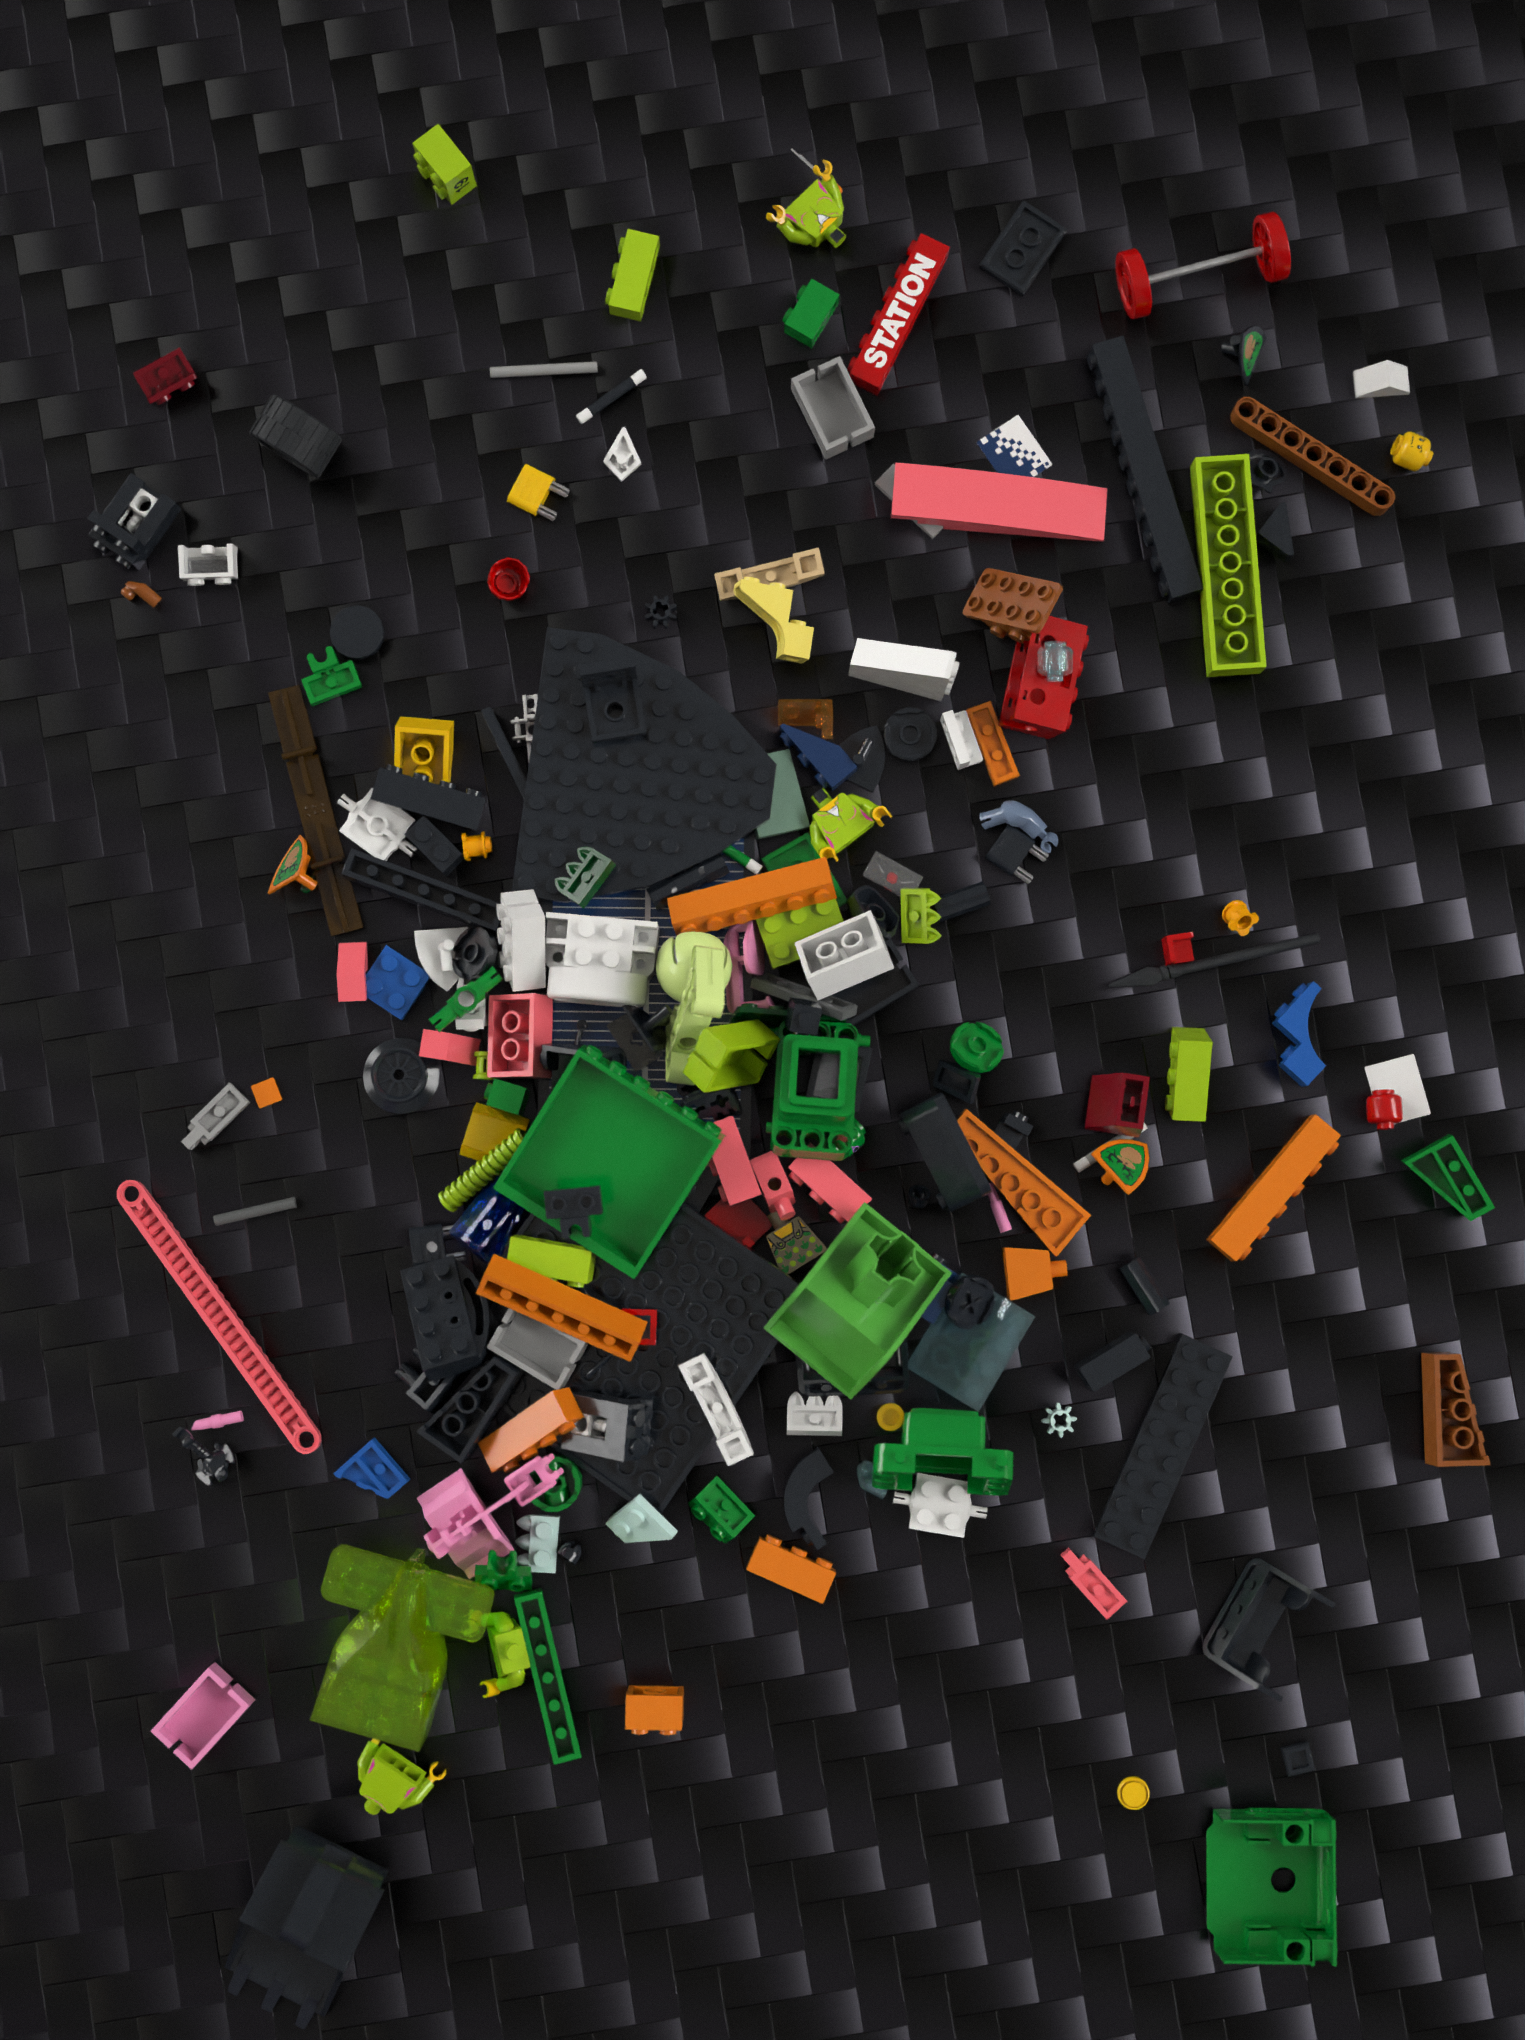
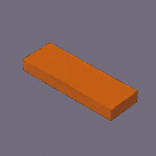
M991 701L965 710L993 786L1018 778L1020 776L1002 728L998 726L999 721Z

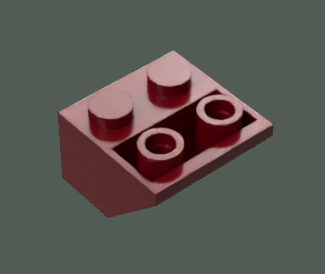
M1129 1073L1092 1075L1084 1129L1139 1138L1144 1125L1150 1077Z

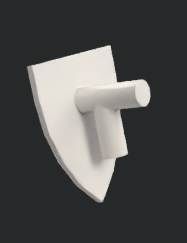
M468 927L414 931L418 958L425 972L445 991H448L459 979L452 965V958L455 955L453 947L458 937Z

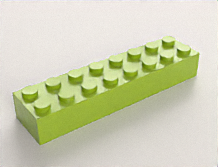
M1249 454L1195 457L1190 465L1198 573L1203 586V590L1200 593L1206 676L1260 674L1266 668Z

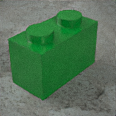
M811 279L808 286L803 285L796 297L799 301L794 309L790 307L783 318L785 323L784 333L812 348L838 306L840 294Z
M494 1079L493 1084L488 1083L484 1099H487L486 1105L523 1117L531 1091L518 1085Z

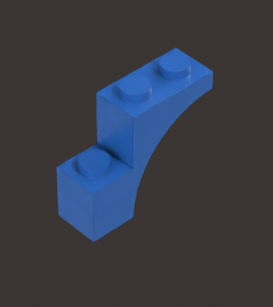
M1314 981L1307 985L1302 983L1292 993L1295 998L1289 1005L1283 1003L1274 1013L1277 1018L1272 1022L1275 1027L1296 1045L1295 1047L1290 1045L1280 1055L1283 1060L1278 1066L1301 1087L1308 1086L1326 1066L1314 1051L1308 1032L1310 1008L1316 995L1322 989Z

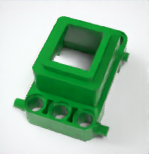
M785 1021L781 1023L780 1027L769 1028L780 1038L776 1047L772 1122H766V1133H771V1150L781 1157L831 1161L846 1159L850 1154L853 1140H858V1129H854L858 1047H870V1036L859 1034L856 1027L851 1023L820 1021L818 1033L824 1037L811 1036L810 1034L809 1036L793 1034L784 1036L783 1033L789 1031ZM841 1035L849 1036L851 1039H844L838 1037H840ZM798 1052L840 1055L837 1099L799 1097L796 1095ZM780 1136H785L790 1139L791 1143L783 1146L776 1139ZM808 1138H813L819 1145L815 1148H810L806 1146L804 1141ZM836 1140L843 1141L846 1148L838 1150L833 1147L832 1142Z
M912 1408L911 1412L904 1413L901 1444L882 1443L875 1445L872 1487L886 1490L912 1491V1474H915V1472L968 1475L967 1494L1008 1495L1013 1481V1452L985 1449L986 1418L978 1416L976 1411Z

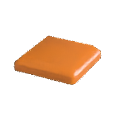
M273 1077L251 1086L260 1109L282 1100Z

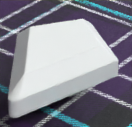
M622 427L603 460L604 464L621 482L641 465V461L625 427Z

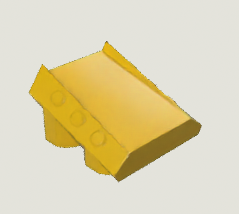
M476 1102L460 1148V1155L475 1160H482L485 1154L489 1155L491 1149L495 1150V1146L501 1144L502 1140L508 1139V1135L514 1134L517 1128L526 1132L530 1119Z

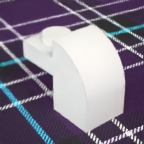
M459 977L457 990L467 985L470 980ZM465 992L458 996V1002L464 1007H469L474 1002L473 996L470 993ZM488 992L485 994L486 998L478 1003L473 1011L466 1013L462 1018L457 1017L455 1019L456 1030L464 1029L465 1031L473 1032L484 1029V1026L488 1025Z

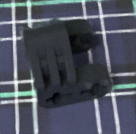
M676 1084L677 1092L683 1096L680 1103L681 1107L687 1106L691 1108L690 1105L695 1104L698 1108L694 1109V1111L698 1114L697 1117L699 1119L712 1115L715 1121H719L732 1115L735 1116L743 1113L735 1087L704 1093L696 1085Z

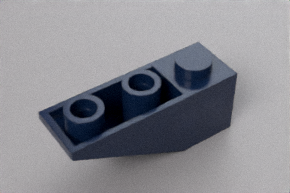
M786 724L780 725V732L782 734L779 737L788 748L793 746L798 751L799 755L797 758L805 768L811 767L817 775L814 778L822 788L826 789L828 787L831 791H834L857 771V765L840 746Z

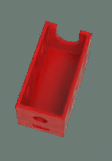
M1049 616L1041 632L1037 633L1039 637L1036 643V633H1031L1030 641L1024 640L1022 652H1020L1021 643L1016 642L998 726L1046 739H1051L1069 729L1072 721V714H1070L1071 703L1075 702L1078 688L1075 687L1076 680L1083 670L1081 656L1089 642V635H1086L1088 626ZM1009 699H1012L1011 707H1008Z

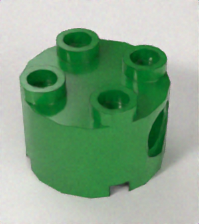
M553 1454L555 1458L549 1462L551 1470L556 1471L561 1467L564 1471L556 1479V1485L531 1501L538 1508L546 1512H559L568 1508L577 1499L582 1488V1473L579 1466L563 1454ZM535 1470L529 1473L536 1485L542 1482Z

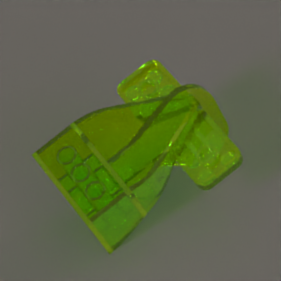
M349 1545L337 1546L330 1555L321 1587L322 1596L330 1602L361 1611L344 1629L333 1648L310 1720L419 1752L429 1735L445 1679L447 1649L444 1635L469 1642L480 1640L485 1632L494 1601L493 1590L487 1585L430 1569L428 1565L424 1564L426 1550L417 1548L406 1562Z

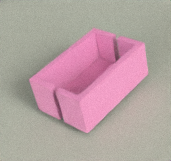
M216 1662L206 1669L151 1730L168 1748L180 1739L183 1743L173 1753L190 1769H193L255 1701L238 1683L232 1686L230 1682L233 1678Z

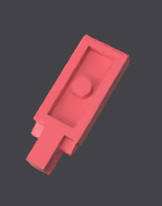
M1069 1548L1060 1554L1070 1565L1065 1570L1069 1578L1106 1620L1127 1602L1097 1566L1084 1554L1077 1558Z

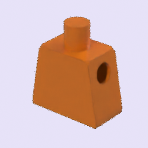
M1002 1248L1008 1300H1016L1052 1290V1278L1067 1276L1066 1260L1050 1261L1049 1250Z

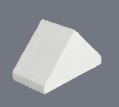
M1386 360L1353 372L1356 398L1407 395L1410 393L1407 366Z

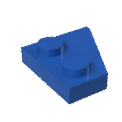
M375 1437L333 1473L340 1479L343 1477L357 1483L356 1486L365 1490H373L375 1494L389 1499L410 1480L408 1475Z

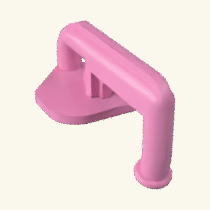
M751 920L744 924L730 926L723 942L730 952L732 961L731 978L726 986L728 1010L733 1014L738 1006L745 1003L757 1004L758 1008L767 1009L770 1006H775L770 996H766L764 1000L744 1002L742 965H745L746 971L749 974L763 975L765 970L764 945L756 921ZM745 932L743 956H740L739 933Z

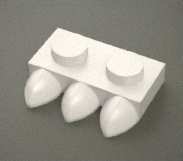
M795 1391L787 1403V1435L842 1436V1402L839 1396H828L825 1406H823L820 1396H809L806 1405H804L803 1398Z

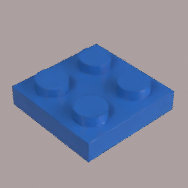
M386 945L366 974L367 998L403 1021L431 978L424 969Z

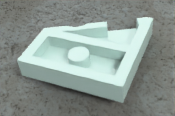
M641 1494L637 1495L613 1514L605 1523L624 1543L671 1540L678 1532Z

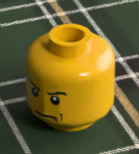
M1414 432L1398 435L1390 452L1393 455L1395 464L1410 471H1418L1422 466L1427 467L1433 457V451L1430 450V440Z

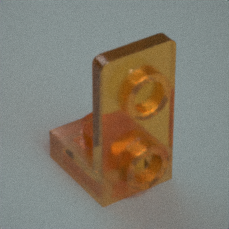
M779 699L778 725L816 726V729H821L822 739H832V699Z

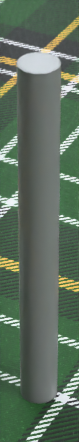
M597 361L490 367L491 378L598 372Z

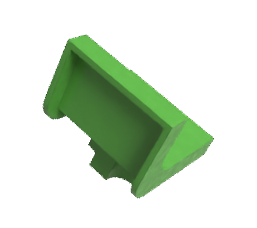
M864 1202L798 1287L770 1318L764 1329L848 1398L852 1399L894 1354L952 1272Z

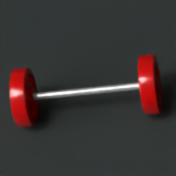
M1273 211L1255 217L1252 230L1254 248L1149 276L1144 260L1137 249L1132 248L1118 252L1115 262L1117 284L1128 316L1131 319L1148 316L1151 313V283L1256 256L1260 271L1266 281L1273 283L1287 279L1291 270V253L1287 233L1281 218Z

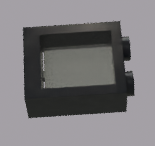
M865 1046L858 1047V1058L860 1059H857L855 1113L857 1114L860 1109L873 1049ZM815 1053L806 1097L838 1098L840 1055Z

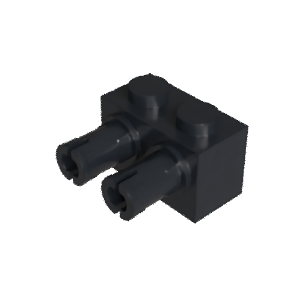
M415 1347L412 1354L420 1359L418 1349ZM404 1362L399 1367L406 1373L397 1369L394 1375L410 1387L406 1393L426 1411L435 1414L446 1404L471 1372L465 1371L429 1382L424 1372L420 1375L407 1362Z

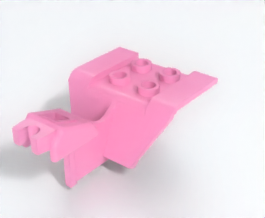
M551 1453L543 1458L537 1456L507 1476L504 1482L511 1492L488 1507L485 1506L462 1468L417 1497L416 1499L422 1506L424 1517L432 1528L431 1531L424 1535L429 1550L438 1559L448 1553L453 1562L465 1572L469 1579L475 1576V1565H487L490 1550L496 1551L499 1557H505L510 1551H514L515 1549L490 1512L514 1497L520 1506H525L555 1486L557 1483L556 1479L564 1471L561 1467L556 1471L549 1468V1462L555 1458L554 1455ZM534 1470L542 1480L537 1485L529 1474Z

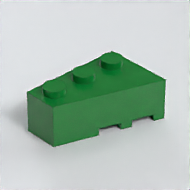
M1448 1134L1401 1160L1469 1221L1495 1208L1453 1135Z

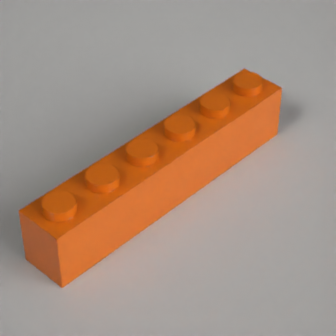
M823 857L669 897L667 901L672 926L677 936L683 932L705 933L717 931L724 927L744 924L751 920L771 917L778 913L798 910L817 903H825L836 899L837 896L827 858Z
M1310 1115L1206 1240L1230 1261L1244 1260L1252 1250L1250 1247L1251 1243L1256 1238L1260 1240L1270 1227L1267 1224L1273 1217L1279 1218L1286 1210V1201L1291 1196L1295 1198L1305 1186L1302 1182L1308 1175L1312 1177L1321 1168L1320 1160L1325 1154L1330 1156L1339 1146L1337 1140L1341 1135L1318 1115Z
M496 1254L493 1255L476 1292L480 1296L631 1362L648 1323Z

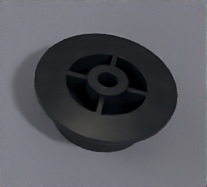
M409 1038L390 1039L378 1045L368 1056L363 1070L364 1087L370 1099L381 1109L396 1114L412 1113L424 1107L435 1095L440 1078L439 1066L436 1059L419 1056L420 1042ZM399 1071L404 1072V1077L401 1080H398L396 1077Z

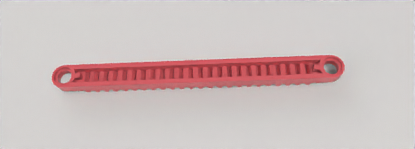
M136 1180L122 1182L117 1189L119 1203L292 1446L302 1454H309L317 1450L322 1441L320 1431L308 1416L307 1411L301 1406L300 1401L296 1399L294 1393L288 1388L280 1373L276 1371L275 1366L269 1361L268 1356L263 1353L262 1348L256 1343L255 1338L251 1336L249 1330L243 1325V1321L238 1318L237 1313L231 1308L223 1293L219 1291L218 1286L212 1281L210 1275L206 1273L198 1258L194 1256L192 1250L186 1245V1241L181 1238L180 1233L174 1228L166 1213L161 1210V1206L154 1200L141 1182ZM130 1186H135L139 1191L138 1198L133 1202L125 1198V1190ZM303 1432H310L314 1436V1443L311 1447L301 1445L299 1437Z

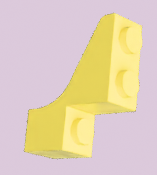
M744 577V579L735 583V596L773 629L777 640L776 658L800 664L809 660L814 628L806 626V622L800 620H790L789 622L793 590L785 589V585L781 583L762 584L759 579L754 577Z

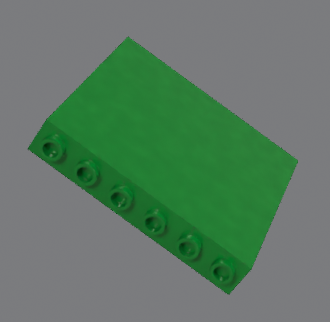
M583 1045L575 1053L493 1189L561 1232V1218L546 1220L544 1191L601 1185L604 1213L590 1215L592 1235L584 1237L581 1227L572 1225L569 1238L635 1279L726 1135L721 1133L722 1129L718 1125L710 1121L705 1123L697 1117L698 1114L693 1109L687 1106L682 1108L674 1103V1098L664 1091L657 1092L649 1087L651 1084L643 1077L638 1075L634 1077L627 1073V1068L623 1064L615 1060L610 1062L604 1058L602 1051L592 1045H588V1047Z

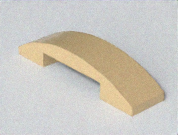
M818 547L794 553L793 557L746 569L739 567L714 575L719 598L721 601L738 599L734 594V584L744 579V577L757 578L760 580V583L767 585L770 583H781L785 585V588L821 577L825 575Z

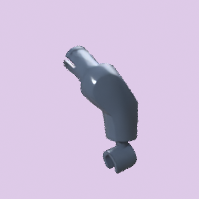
M1004 801L1000 808L980 813V821L988 818L992 819L981 823L985 830L1007 823L1008 825L1021 828L1032 839L1039 836L1042 839L1041 849L1045 853L1051 852V846L1047 842H1052L1057 847L1058 836L1053 832H1046L1045 829L1048 826L1031 808L1017 801Z

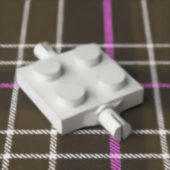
M373 788L357 803L345 794L341 798L349 804H346L339 798L337 803L349 811L347 821L339 830L342 834L372 856L387 861L391 854L398 849H401L410 857L415 855L406 847L415 853L418 848L408 842L404 835L415 824L416 820L400 808L371 800Z
M917 1473L915 1487L911 1494L895 1491L894 1496L904 1498V1500L893 1498V1503L909 1505L910 1521L908 1528L964 1538L965 1527L969 1517L986 1519L987 1514L977 1513L976 1511L987 1512L988 1510L987 1507L971 1505V1494H967V1481Z

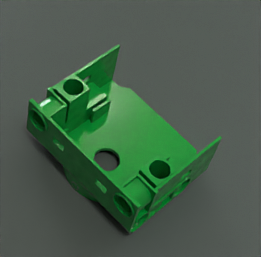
M1315 1808L1213 1809V1824L1206 1830L1207 1929L1214 1935V1950L1223 1963L1306 1964L1315 1966V1961H1329L1332 1966H1337L1335 1819L1325 1810ZM1281 1867L1291 1869L1295 1875V1884L1287 1892L1275 1890L1271 1883L1273 1872Z

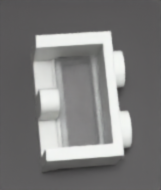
M227 544V547L201 545V548H187L184 545H178L179 578L183 581H188L190 586L204 585V580H215L216 585L231 584V579H238V547L233 544Z

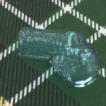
M868 1460L863 1461L858 1465L856 1471L860 1487L883 1499L887 1490L872 1487L873 1463Z

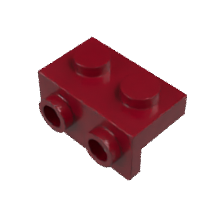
M180 347L133 373L149 403L156 402L157 405L172 398L169 393L179 388L183 392L194 386L193 380L197 378Z

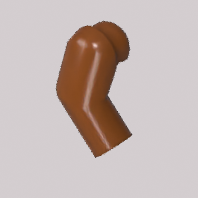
M128 581L125 583L126 586L121 589V594L126 599L132 600L134 596H140L152 608L162 599L144 583Z

